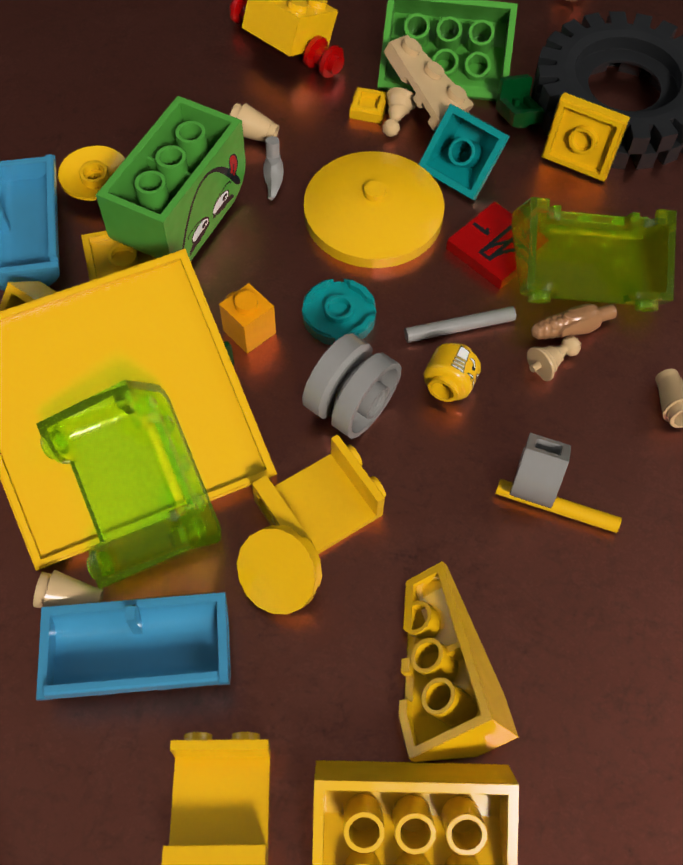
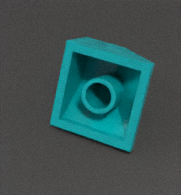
M450 104L419 165L436 179L470 199L476 200L510 136L469 112Z

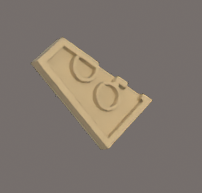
M406 35L388 43L383 51L401 81L411 85L416 92L413 100L418 108L425 107L431 116L428 124L433 131L437 130L450 104L467 112L471 110L474 103L467 97L465 90L456 85L444 73V69L440 64L431 60L422 50L418 41Z

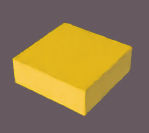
M357 87L349 109V118L381 124L388 104L387 92Z

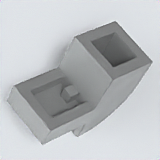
M529 433L509 495L552 508L569 464L571 445Z

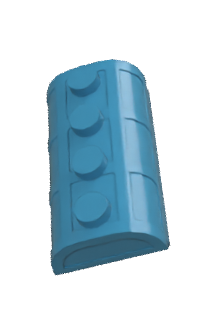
M49 154L44 157L0 161V290L5 291L8 282L41 281L45 285L50 286L60 276L56 157Z
M225 592L41 607L36 700L38 701L199 686L230 685V631Z

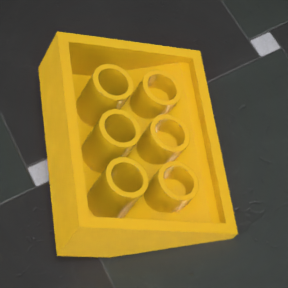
M316 760L312 865H517L519 784L509 764Z

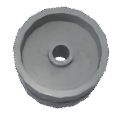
M354 333L345 334L336 340L323 354L306 382L302 395L303 406L322 419L332 417L331 425L351 439L359 437L380 416L396 390L402 370L401 365L383 352L372 355L373 348L371 345Z

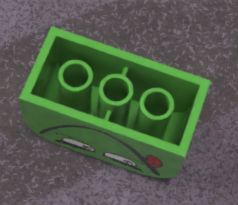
M177 96L96 194L108 236L114 241L154 258L186 249L191 261L232 206L240 191L246 167L242 120Z

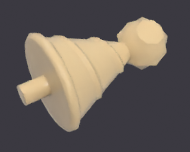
M394 87L387 91L386 97L390 119L384 121L382 126L383 133L386 136L394 137L398 135L400 130L398 122L417 106L413 100L415 95L411 91L401 87Z
M570 335L564 337L559 346L531 347L527 351L530 371L536 372L544 381H551L559 365L564 361L565 355L570 357L579 353L581 342L577 337Z

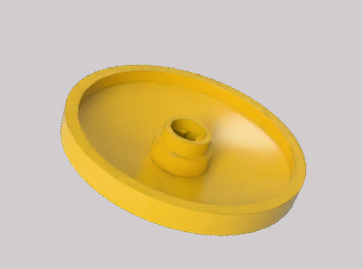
M367 151L337 158L326 164L313 176L304 195V220L313 241L328 255L353 266L387 268L407 263L423 254L432 246L442 227L444 198L436 180L419 164L392 153Z

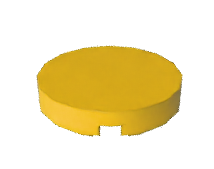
M286 525L268 526L250 535L241 546L237 560L238 578L246 596L258 608L271 614H290L309 604L314 598L316 589L320 587L322 579L321 560L313 543L307 537H301L298 533L292 531L294 530L293 528Z

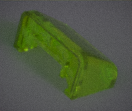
M531 197L512 213V236L519 290L521 295L528 296L527 302L549 303L551 299L635 305L636 311L653 312L658 311L659 305L674 300L677 211L658 209L655 211V218L652 219L640 217V213L632 212L625 217L561 211V205H553L549 208L550 199Z
M123 380L36 423L41 435L40 444L46 456L56 460L58 463L71 464L100 543L90 548L87 569L91 577L96 580L99 589L137 576L204 549L221 540V528L173 405L159 385Z

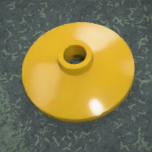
M95 145L80 148L70 153L60 164L58 170L60 185L68 195L76 199L96 201L98 191L126 158L119 151L107 146Z

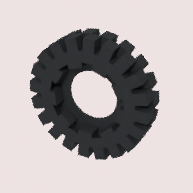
M609 11L606 23L598 12L584 15L582 24L575 19L563 24L561 32L555 30L548 37L545 47H542L534 76L531 97L545 110L540 127L548 136L560 97L566 92L630 117L611 168L625 170L629 156H631L636 170L653 168L656 158L662 165L677 160L679 153H683V35L673 39L678 27L663 20L656 29H652L650 24L653 16L636 13L633 24H628L626 13L622 11ZM608 66L619 67V72L639 76L641 72L650 77L649 83L660 93V97L655 104L643 110L624 111L615 109L595 98L589 88V77L592 74L606 71Z

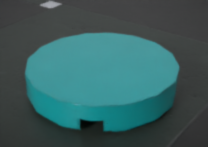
M334 279L324 280L313 286L304 297L302 309L304 326L313 338L327 345H332L345 334L351 333L364 339L374 328L376 303L374 296L369 290L354 280L343 279V282H334Z

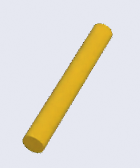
M503 479L499 480L496 495L617 533L620 528L622 517L560 497H556L552 508H547L510 496L513 482Z

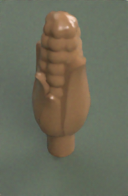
M595 304L574 306L535 323L531 328V334L536 339H553L556 337L588 334L598 329L601 322L615 319L617 317V310L613 304L597 307Z

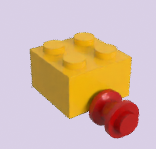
M232 0L230 4V18L237 25H242V28L289 57L304 53L303 62L305 66L311 69L319 66V72L325 78L337 75L343 68V49L338 45L328 48L338 10L329 6L327 0Z

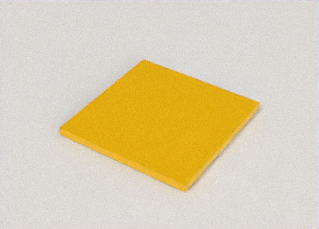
M186 249L0 312V480L36 571L251 486L253 482L265 475L268 478L277 475Z

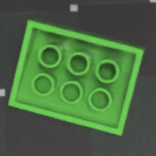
M388 0L377 89L389 90L394 87H401L416 93L411 85L401 81L383 52L390 41L408 35L420 43L422 50L432 61L442 66L444 73L456 85L465 90L469 99L497 101L500 79L510 75L518 3L488 0Z

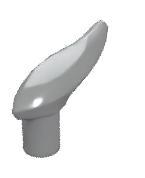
M275 136L266 138V159L263 166L264 179L268 186V199L273 200L278 193L284 174L279 138Z

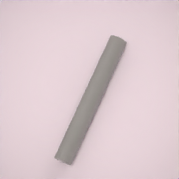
M513 306L407 327L404 328L406 342L409 343L516 321V310Z

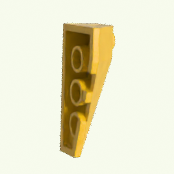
M441 561L407 580L403 625L404 631L408 633L407 658H402L401 673L406 676L404 700H399V720L409 760L423 762L478 757L518 738L504 692L447 565Z

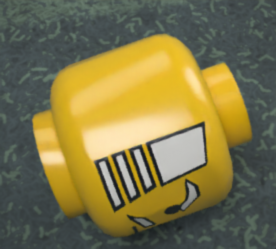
M445 343L437 347L423 373L424 382L430 394L440 401L452 402L462 400L470 394L481 372V363L468 346L460 343Z

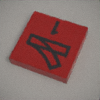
M494 201L447 239L446 249L498 289H501L547 249L549 240Z

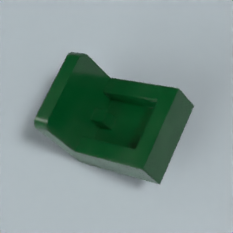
M529 74L502 77L499 82L495 109L512 127L526 128L529 124L543 122L545 110L530 96L533 78Z

